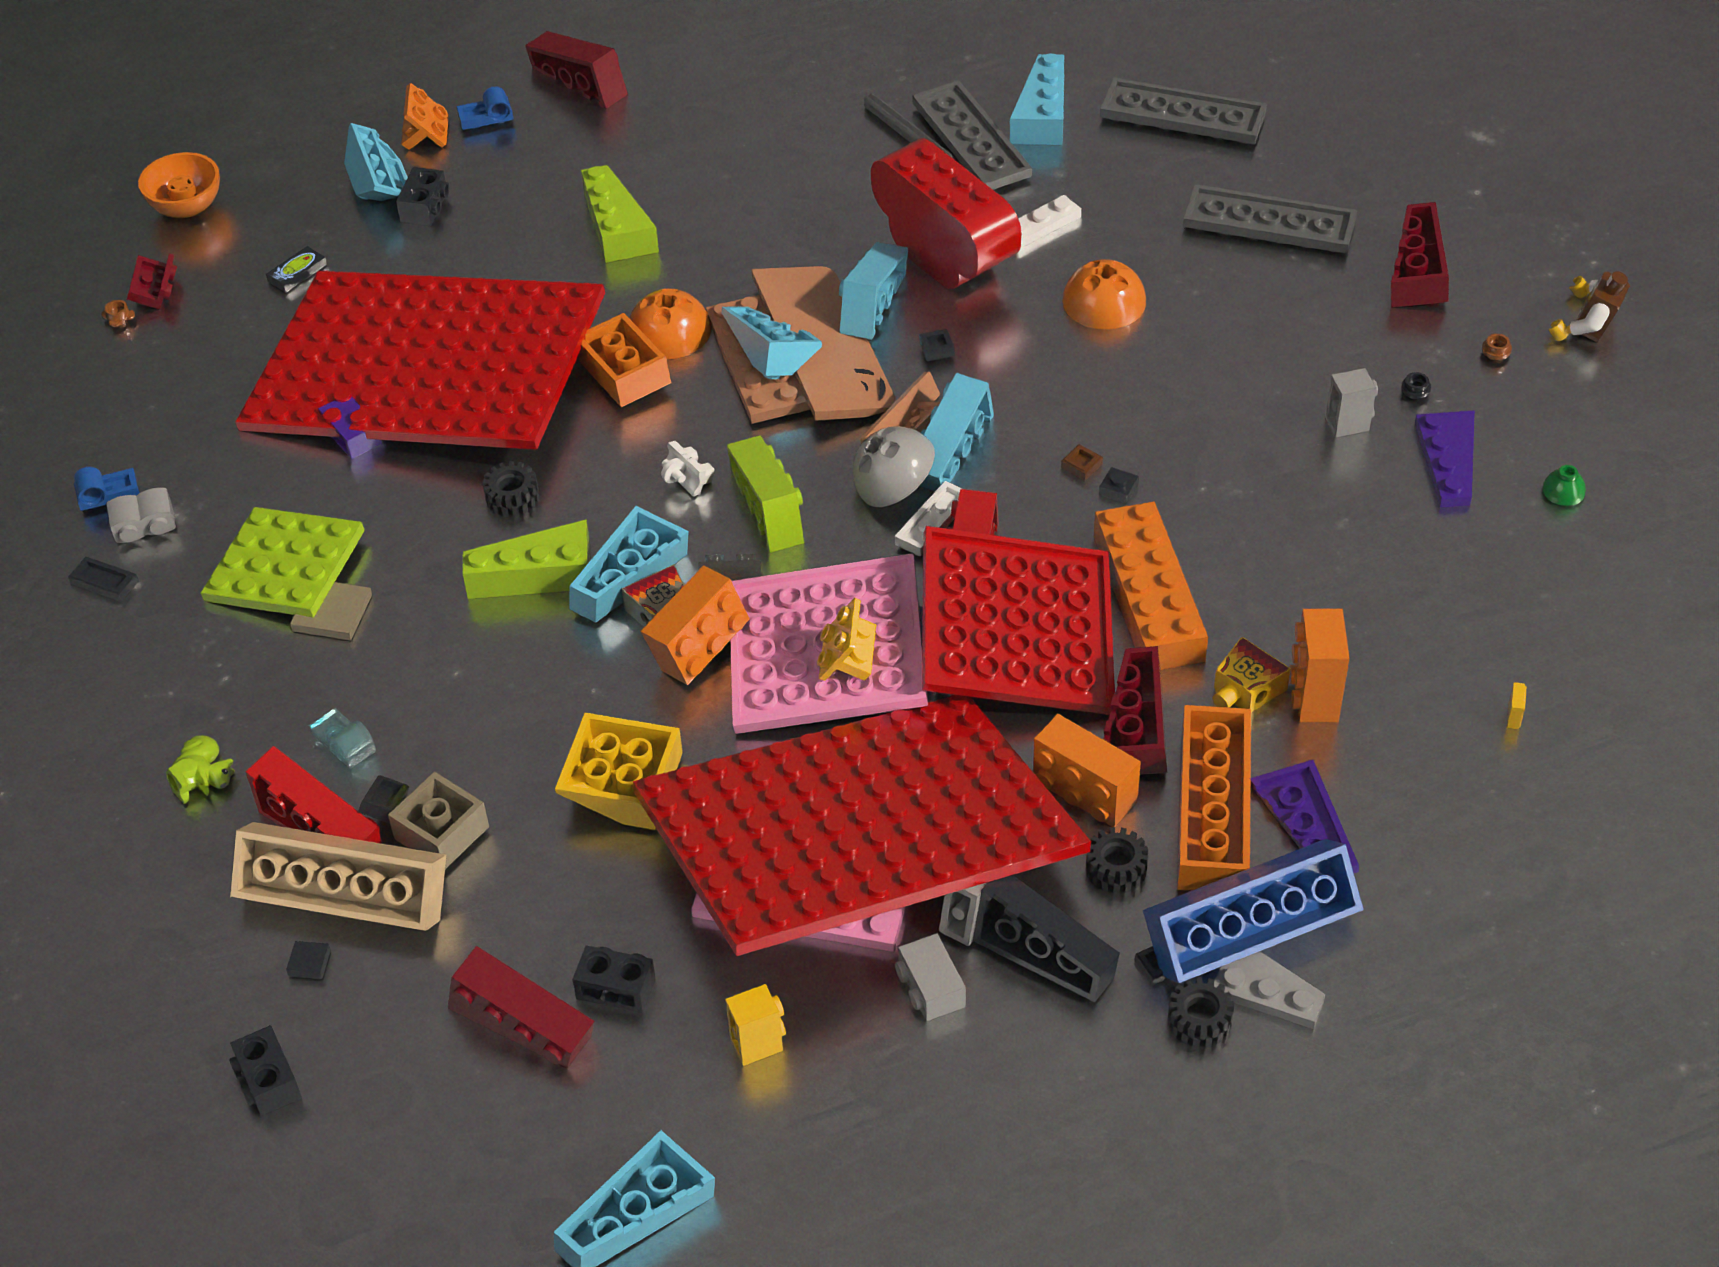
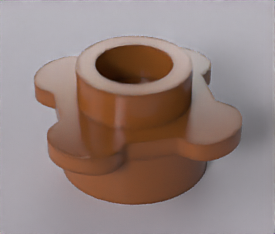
M123 300L109 302L101 313L102 318L107 319L112 327L123 325L135 317L134 311L129 310L127 303Z

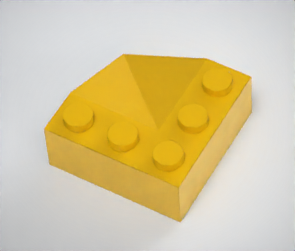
M584 713L555 787V792L621 824L655 830L656 827L633 792V781L677 770L683 753L680 728Z

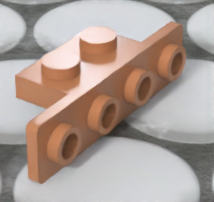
M923 372L860 438V443L862 444L874 432L887 427H908L920 433L923 429H927L933 408L940 404V402H934L940 396V392L931 373Z

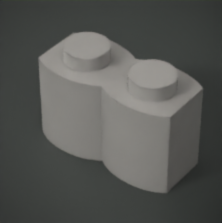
M152 488L139 493L137 496L124 495L106 503L110 529L117 543L132 542L141 539L145 535L164 534L176 528L172 502L166 488Z

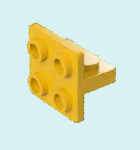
M855 597L847 606L840 608L834 621L831 624L827 623L821 632L820 640L823 642V646L817 660V665L820 666L819 679L822 681H826L836 669L864 681L871 675L876 624L859 617L861 600Z

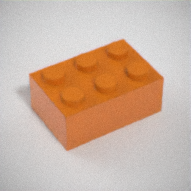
M625 313L587 330L585 334L586 339H583L581 343L582 348L578 355L580 363L620 407L671 383L666 356Z
M703 565L640 632L661 671L689 685L735 634L744 627L750 618L731 579Z
M1343 608L1303 609L1301 622L1295 623V641L1298 642V644H1292V662L1295 665H1289L1291 668L1289 684H1295V690H1292V708L1298 709L1299 722H1339L1350 659Z
M1057 714L1034 738L1033 773L1047 789L1063 797L1067 803L1078 806L1090 813L1096 820L1105 822L1112 827H1116L1136 805L1141 761L1060 714Z

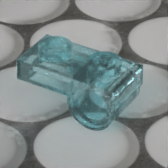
M336 708L309 725L311 734L350 770L376 752L375 743L367 728L358 720L351 723Z

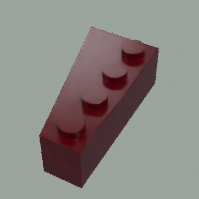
M546 31L525 45L533 69L555 81L561 79L565 87L571 90L575 88L581 90L583 97L589 100L593 98L599 100V106L605 109L628 95L618 63V55L614 48Z
M1436 202L1409 204L1406 209L1398 256L1391 279V308L1449 302V274Z
M1158 646L1125 649L1117 679V689L1112 697L1109 719L1106 721L1103 740L1141 761L1140 775L1168 773Z
M478 946L472 950L451 977L448 1009L530 1049L553 1064H559L568 1069L592 1036L594 1020Z

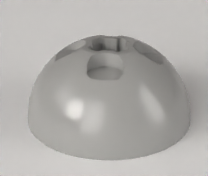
M902 426L883 428L866 438L856 452L852 469L856 490L863 501L873 507H885L903 500L914 492L925 480L932 468L935 457L932 442L920 432Z

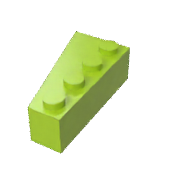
M594 166L581 170L584 196L605 263L658 253L656 226L609 166Z
M761 435L727 444L730 469L742 495L746 497L751 514L756 516L757 526L761 535L766 534V546L769 552L772 553L804 544L799 506L803 505L802 495L798 487L794 488L790 474L784 473L781 460L775 459L772 446L767 445Z
M587 519L463 551V578L468 599L570 591L572 582L591 561V544Z

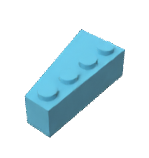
M956 373L952 382L946 384L943 390L942 401L939 406L933 408L927 429L921 431V434L932 442L935 450L932 468L921 483V487L936 491L945 481L950 483L959 469V458H966L971 451L972 438L979 439L984 432V427H982L984 420L990 422L994 416L989 383Z
M635 506L570 585L569 609L594 622L599 621L623 603V587L676 564L684 558L688 551L689 531Z
M660 1130L554 1231V1251L572 1267H596L713 1198L715 1177Z

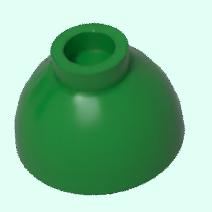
M1563 465L1546 477L1542 490L1546 498L1553 503L1570 506L1584 499L1586 486L1583 477L1578 473L1576 467Z

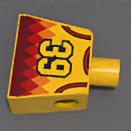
M1241 637L1216 670L1214 689L1217 693L1212 698L1216 707L1230 708L1235 704L1239 708L1251 709L1252 713L1288 689L1291 668L1244 637Z

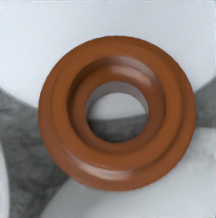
M1491 334L1482 344V352L1490 359L1501 360L1511 354L1512 346L1510 340L1503 334Z

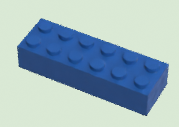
M1324 839L1144 909L1143 914L1159 969L1163 971L1164 977L1181 983L1364 909L1346 844Z

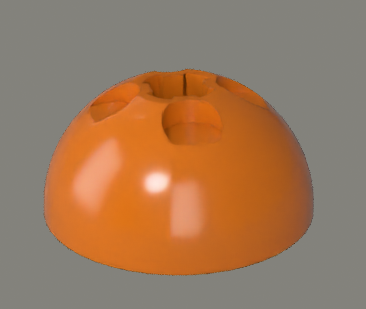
M192 152L174 153L161 157L149 164L140 174L138 186L145 201L157 212L172 218H188L200 214L214 201L219 190L220 174L217 164L205 155Z
M1099 259L1084 264L1072 274L1065 286L1062 303L1066 313L1081 325L1095 329H1116L1133 323L1143 314L1146 307V294L1140 278L1130 267L1115 260Z
M660 289L647 294L635 305L629 317L666 356V359H677L696 352L705 345L711 334L710 319L703 305L691 294L678 289Z

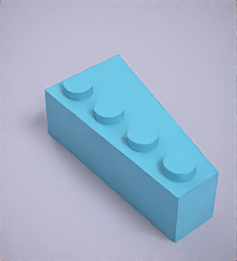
M1053 53L1038 54L1010 118V142L1012 144L1062 145L1064 55Z
M876 242L870 250L866 251L865 256L858 260L857 265L853 270L849 271L848 276L842 279L839 286V296L842 297L841 334L873 339L875 325H880L883 315L881 314L884 308H889L893 294H896L906 275L907 247Z

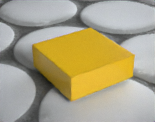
M1513 683L1508 703L1507 728L1519 729L1521 727L1525 711L1527 688L1523 683Z

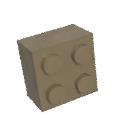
M435 771L388 814L395 840L410 849L445 854V869L489 828L484 802Z

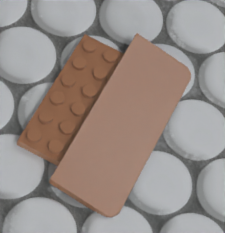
M823 266L751 269L752 279L760 295L706 307L711 328L752 424L811 410L815 420L863 418L884 413L896 402V397L868 339L840 333L842 297L839 296V278L832 269ZM722 307H750L771 316L770 321L791 324L790 330L798 333L799 330L810 332L822 341V347L793 375L781 376L780 379L765 378L751 364L721 313ZM854 369L870 370L874 372V375L856 373ZM881 377L885 382L886 393L879 401ZM861 381L865 382L868 385V391L865 390V386L861 383Z

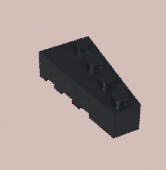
M1010 875L990 881L981 890L973 935L974 942L1093 1002L1099 998L1115 978L1120 952L1015 876Z

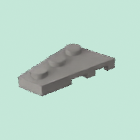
M1260 951L1221 966L1214 982V987H1217L1220 983L1225 986L1224 993L1229 991L1232 995L1231 1001H1234L1236 1004L1311 1029L1315 1027L1325 998L1323 992Z

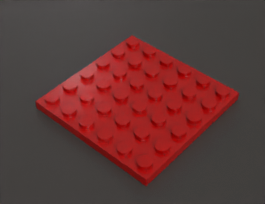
M926 526L923 532L922 690L1110 715L1111 701L1113 695H1115L1109 551Z

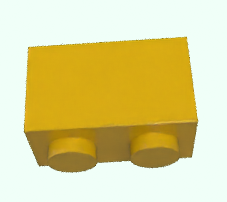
M766 984L725 999L730 1039L743 1066L783 1051L782 1036L786 1035L781 1016H784V1010L777 995L771 996Z

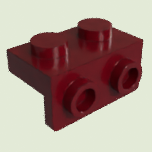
M169 253L166 263L138 255L126 300L160 309L163 299L169 300L173 284L168 283V281L173 282L177 266L173 265L174 254Z

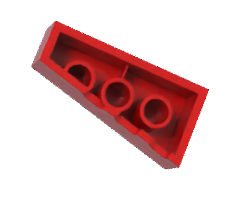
M960 489L958 500H953L951 507V518L955 519L954 526L948 527V529L994 535L999 524L997 493Z
M275 746L270 748L245 771L259 813L281 827L382 844L379 833L380 828L373 819L358 813L355 808Z

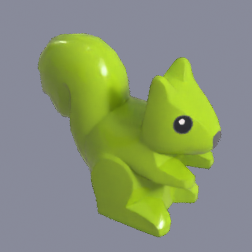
M197 735L183 744L184 747L180 750L181 755L175 759L172 766L166 771L171 790L183 804L189 801V791L196 788L208 796L210 794L208 788L210 785L220 789L226 787L230 781V776L235 772L234 769L230 768L234 762L231 758L210 764L219 754V745L213 738L206 735Z

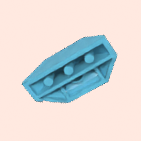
M350 123L344 165L355 194L365 200L372 199L380 202L398 198L408 178L400 158L388 144L379 139L380 135L375 129Z

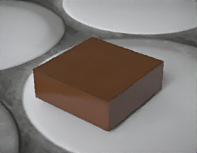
M1080 444L1061 460L1062 469L1084 481L1103 464V457Z

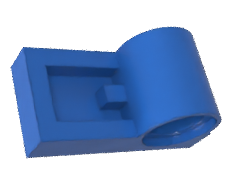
M500 87L488 88L483 94V101L456 106L462 130L514 120L508 97Z
M84 467L79 469L74 475V487L81 511L107 505L108 501L124 495L137 496L140 493L133 468L102 475L97 468Z

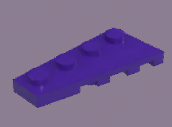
M1475 410L1416 414V430L1440 508L1470 506Z
M1314 760L1251 778V788L1300 849L1324 839L1346 844L1353 873L1359 872L1358 861Z

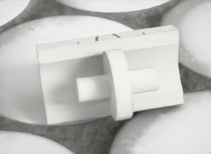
M676 441L668 442L669 453L667 458L661 463L663 467L661 471L662 478L667 483L678 481L692 496L700 495L702 486L712 482L715 472L714 468L709 463L699 464L697 462V452L691 446L683 448Z

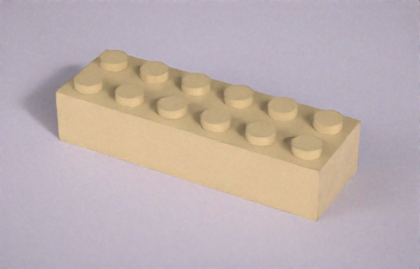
M252 822L236 830L230 897L426 931L440 921L446 855Z

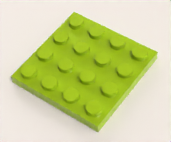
M254 507L201 591L203 600L212 603L314 618L364 533L363 524L360 521Z

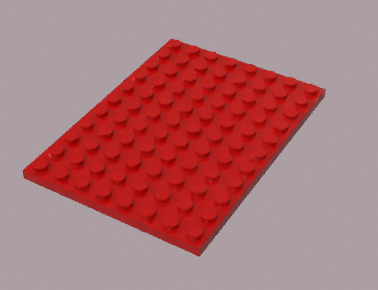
M318 271L235 421L239 431L340 437L336 429L331 425V422H336L341 418V411L338 408H330L322 415L318 408L334 400L346 402L353 397L360 405V408L350 415L352 423L349 429L364 431L367 439L537 450L582 348L581 343L583 339H586L585 334L590 329L606 293L604 285L561 281Z
M952 695L951 697L928 702V706L895 710L880 716L865 718L850 724L835 726L820 732L805 734L801 737L775 742L771 745L745 750L741 753L722 758H714L707 762L681 767L677 770L633 781L634 794L736 956L1090 852L1091 840L969 696Z

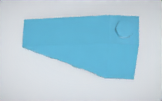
M722 307L721 313L751 364L765 378L780 379L781 376L793 375L822 347V341L805 330H799L798 333L790 330L791 324L770 321L771 316L750 307Z

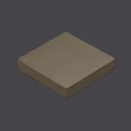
M334 582L314 618L298 614L294 615L290 623L292 631L351 640L372 597L371 588Z

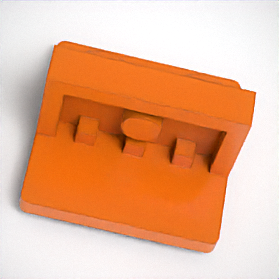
M410 83L406 86L401 145L410 150L425 137H429L443 148L447 142L449 118L447 110L429 98L424 90Z

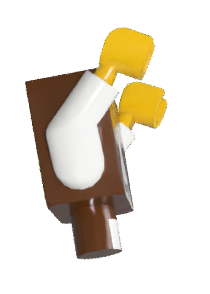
M1615 271L1612 274L1604 272L1599 280H1592L1589 284L1582 276H1577L1573 279L1576 285L1570 286L1569 289L1577 298L1581 299L1585 296L1587 298L1576 321H1571L1569 326H1566L1562 319H1557L1551 323L1552 328H1549L1548 331L1555 340L1561 341L1572 333L1574 336L1582 334L1595 342L1599 341L1619 310L1630 287L1627 276L1619 271Z

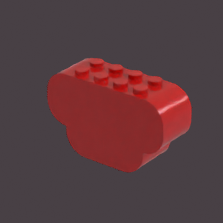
M919 138L872 164V191L878 205L889 217V228L896 245L907 247L908 258L945 288L955 289L1019 252L1022 236L1021 225L1012 206L1002 196L928 139Z

